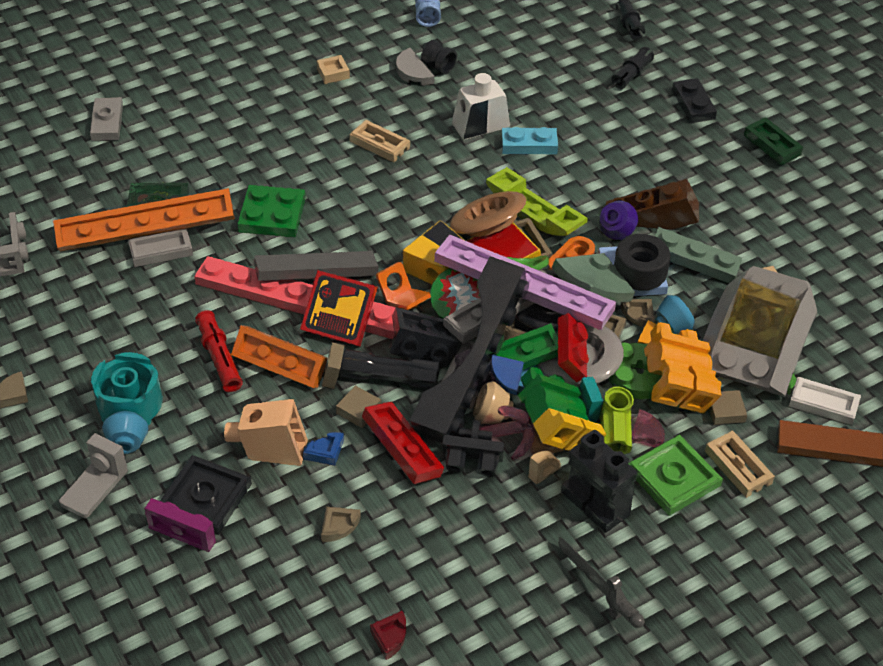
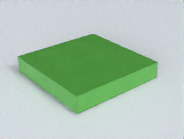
M680 434L628 463L638 472L635 480L669 516L722 485L723 478Z

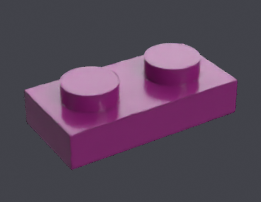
M153 498L145 506L149 529L206 552H210L216 543L213 522L205 516L191 514L179 509L171 502L163 503Z

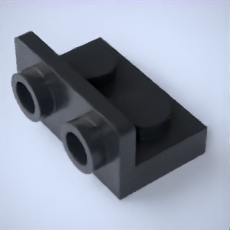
M396 307L392 315L395 335L389 347L390 353L410 359L438 361L440 366L448 367L459 344V340L443 326V319Z

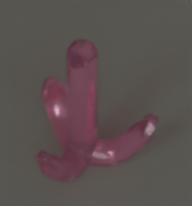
M505 405L498 408V413L502 416L510 417L513 421L483 426L480 430L493 431L492 438L523 433L521 443L510 457L514 461L524 456L532 446L535 437L534 424L529 414L525 411Z

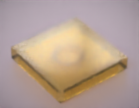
M742 278L722 337L764 355L779 359L801 300L749 279Z

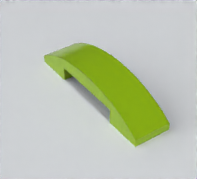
M508 167L486 179V184L493 193L504 191L522 193L527 201L523 209L517 213V216L521 220L530 218L536 229L557 236H567L587 223L588 218L570 206L565 205L558 209L526 188V179Z

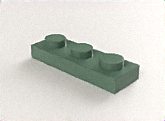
M658 227L655 236L664 241L668 246L671 255L670 262L727 283L732 282L736 278L742 257Z

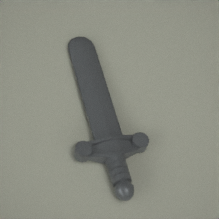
M559 537L558 544L562 552L606 596V601L610 607L608 609L610 617L616 620L623 616L633 627H643L645 623L644 617L626 599L620 588L622 583L619 577L615 575L606 581L563 538Z

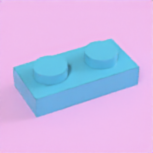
M502 128V154L558 153L557 128Z

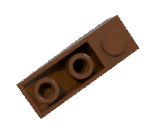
M688 179L671 182L663 186L606 201V205L614 201H625L631 204L638 215L636 227L657 229L660 227L673 230L699 223V202Z

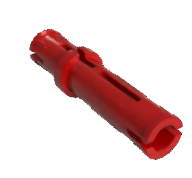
M201 311L195 317V322L202 334L201 343L209 351L223 385V390L226 392L237 391L243 385V381L226 345L227 338L225 332L219 329L212 311Z

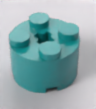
M125 352L116 354L115 359L107 363L105 360L102 361L94 369L91 384L101 420L104 422L106 418L116 412L130 411L140 415L149 426L152 419L160 411L163 402L158 371L151 364L150 359L142 354Z

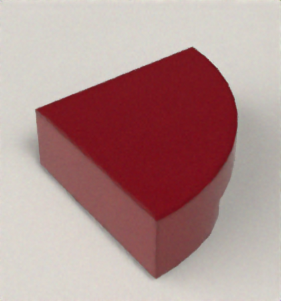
M403 610L370 625V632L386 660L394 656L404 644L406 638V618Z

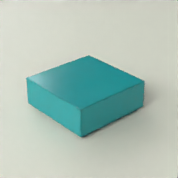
M593 376L585 377L581 380L579 389L582 394L578 398L585 402L586 415L589 420L597 422L604 400Z

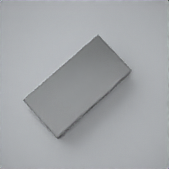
M187 228L128 240L134 267L193 256Z

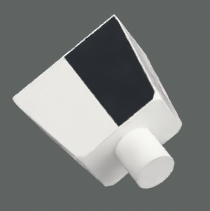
M486 73L477 74L475 76V84L462 87L458 92L452 124L463 140L510 127L506 95L495 80H491V76Z

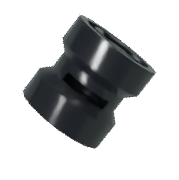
M433 39L424 46L421 53V61L430 67L435 66L436 70L443 74H448L456 64L457 52L449 47L444 48L442 43Z

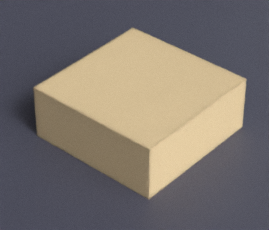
M342 55L316 60L317 70L324 84L350 79V71Z

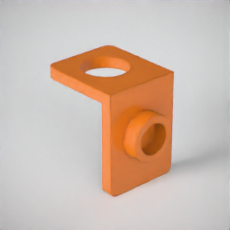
M396 262L376 274L377 281L388 306L411 310L431 297L430 292L411 288L401 262ZM391 273H397L400 277V284L395 290H390L387 286V278Z

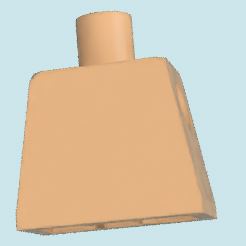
M294 399L247 404L243 408L240 422H227L224 428L225 441L242 442L247 457L253 461L302 465L303 450L307 445L308 439Z

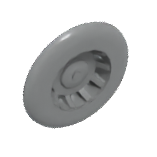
M582 323L588 332L587 354L589 362L587 363V377L593 376L596 383H600L612 376L620 367L624 356L623 346L619 337L608 327L604 326L602 330ZM558 357L537 364L545 376L549 377L556 374L562 376L565 383L580 387L581 381L576 383L558 365Z

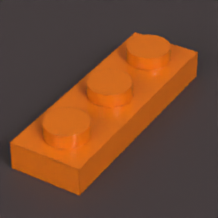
M245 325L240 326L231 353L234 357L312 388H318L328 360L325 356Z

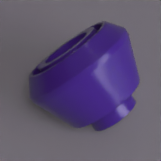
M625 201L609 203L602 209L599 217L601 231L605 236L613 240H621L630 236L638 223V215L635 208Z

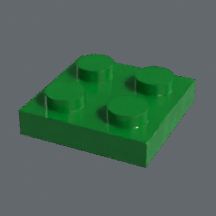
M249 185L237 224L238 232L296 237L306 199L305 190Z

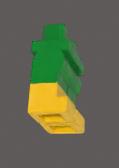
M531 367L521 377L520 380L524 389L518 394L521 403H525L526 410L542 443L561 449L565 448V450L569 451L578 445L581 438L592 430H597L604 437L607 435L601 424L591 422L587 417L586 405L582 399L578 398L582 393L577 386L565 383L563 377L556 374L549 377L544 376L541 369Z

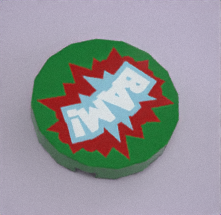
M451 268L439 274L433 282L430 292L432 308L439 318L444 319V317L479 299L478 279Z

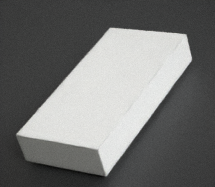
M798 377L789 407L853 425L861 395Z

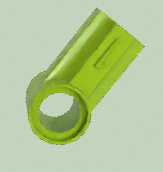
M619 386L612 387L605 393L599 416L601 425L607 434L604 437V443L613 451H621L623 454H627L632 449L631 408L634 399L629 390Z

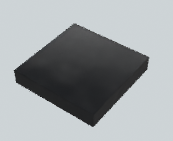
M191 455L160 501L163 503L171 502L181 510L205 516L213 522L214 533L219 535L252 485L251 477Z

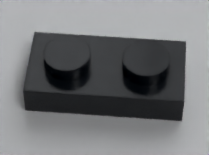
M698 78L673 82L672 91L690 123L716 120L717 110Z

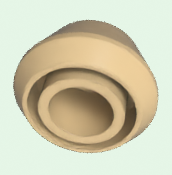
M494 381L485 383L474 405V418L481 420V424H499L503 419L507 420L513 409V401H510V394Z

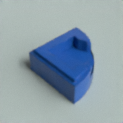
M492 355V374L505 391L517 395L524 362Z
M328 433L327 437L318 439L315 442H309L303 450V459L335 466L344 442V433Z

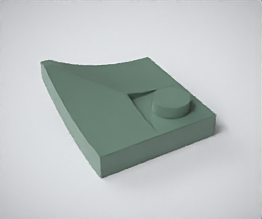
M605 253L556 258L552 265L553 271L563 281L615 302H630L635 294V291L616 270V267Z

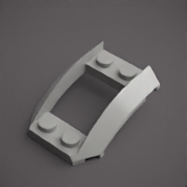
M756 266L748 268L730 282L717 304L703 338V341L708 342L710 345L708 354L712 358V370L716 371V376L785 397L804 343L817 316V307L810 284L805 280ZM739 296L796 313L779 359L721 342L725 327Z

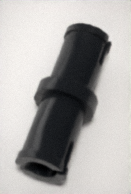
M619 0V5L616 4L615 8L620 15L622 26L628 30L632 39L638 40L642 38L641 32L645 34V28L640 22L641 17L638 11L633 9L630 0Z
M642 47L632 58H628L623 63V67L611 78L613 85L619 79L622 80L616 88L624 89L633 78H638L643 73V69L654 59L653 51L645 56L650 48Z

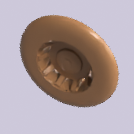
M516 191L498 192L481 197L461 208L452 217L450 228L456 233L467 234L471 237H482L496 233L515 221L517 213L526 204V197Z

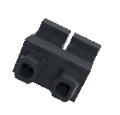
M592 430L581 438L578 445L569 450L568 458L570 459L568 463L571 466L569 479L562 483L561 492L581 511L585 509L584 514L607 533L630 516L634 492V483L632 481L637 478L638 472L628 464L629 458L621 451H613L604 443V436L597 430Z

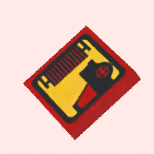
M317 270L300 330L360 347L378 287Z

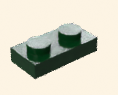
M766 117L745 127L744 136L780 165L802 155L803 146Z

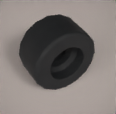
M633 234L619 242L616 249L614 266L632 289L638 291L652 290L659 287L666 280L671 258L670 250L664 241L656 236Z

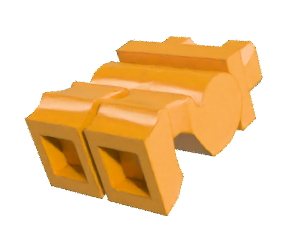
M657 323L650 331V343L644 348L648 372L662 376L653 386L651 401L674 407L679 405V408L705 413L722 396L721 381L715 377L716 371L712 370V358L708 354L710 351L709 343L698 340L696 331L689 329L681 330L677 335L672 333L670 324Z

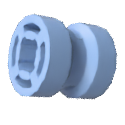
M415 0L417 22L424 27H432L438 24L441 19L440 0Z

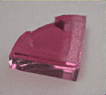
M639 410L632 431V441L653 447L662 445L665 433L661 423L650 413Z

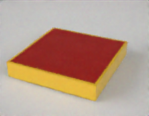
M514 222L496 233L482 237H472L466 240L504 257L535 258L541 256L540 249Z

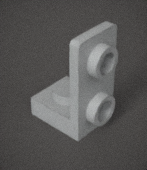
M15 212L9 213L12 244L0 246V277L25 273L24 260H29L26 242L21 241L27 239L24 222L17 221Z
M96 433L86 442L91 464L59 499L61 507L83 518H88L128 472L123 447Z

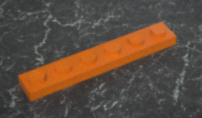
M227 188L53 220L57 249L61 252L234 220L235 217L230 191Z

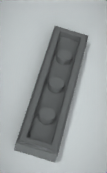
M373 251L254 256V267L258 281L315 279L317 270L341 277L376 276L379 268Z

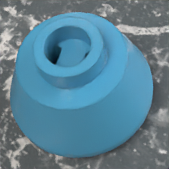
M667 295L656 310L657 318L654 319L656 324L659 322L670 324L673 334H679L681 330H692L695 323L689 308L676 295Z
M130 411L116 412L106 418L102 425L105 438L121 445L124 454H129L139 449L149 429L147 422L140 415Z

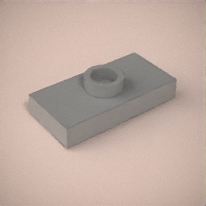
M122 97L94 99L90 130L91 141L119 140L123 111Z

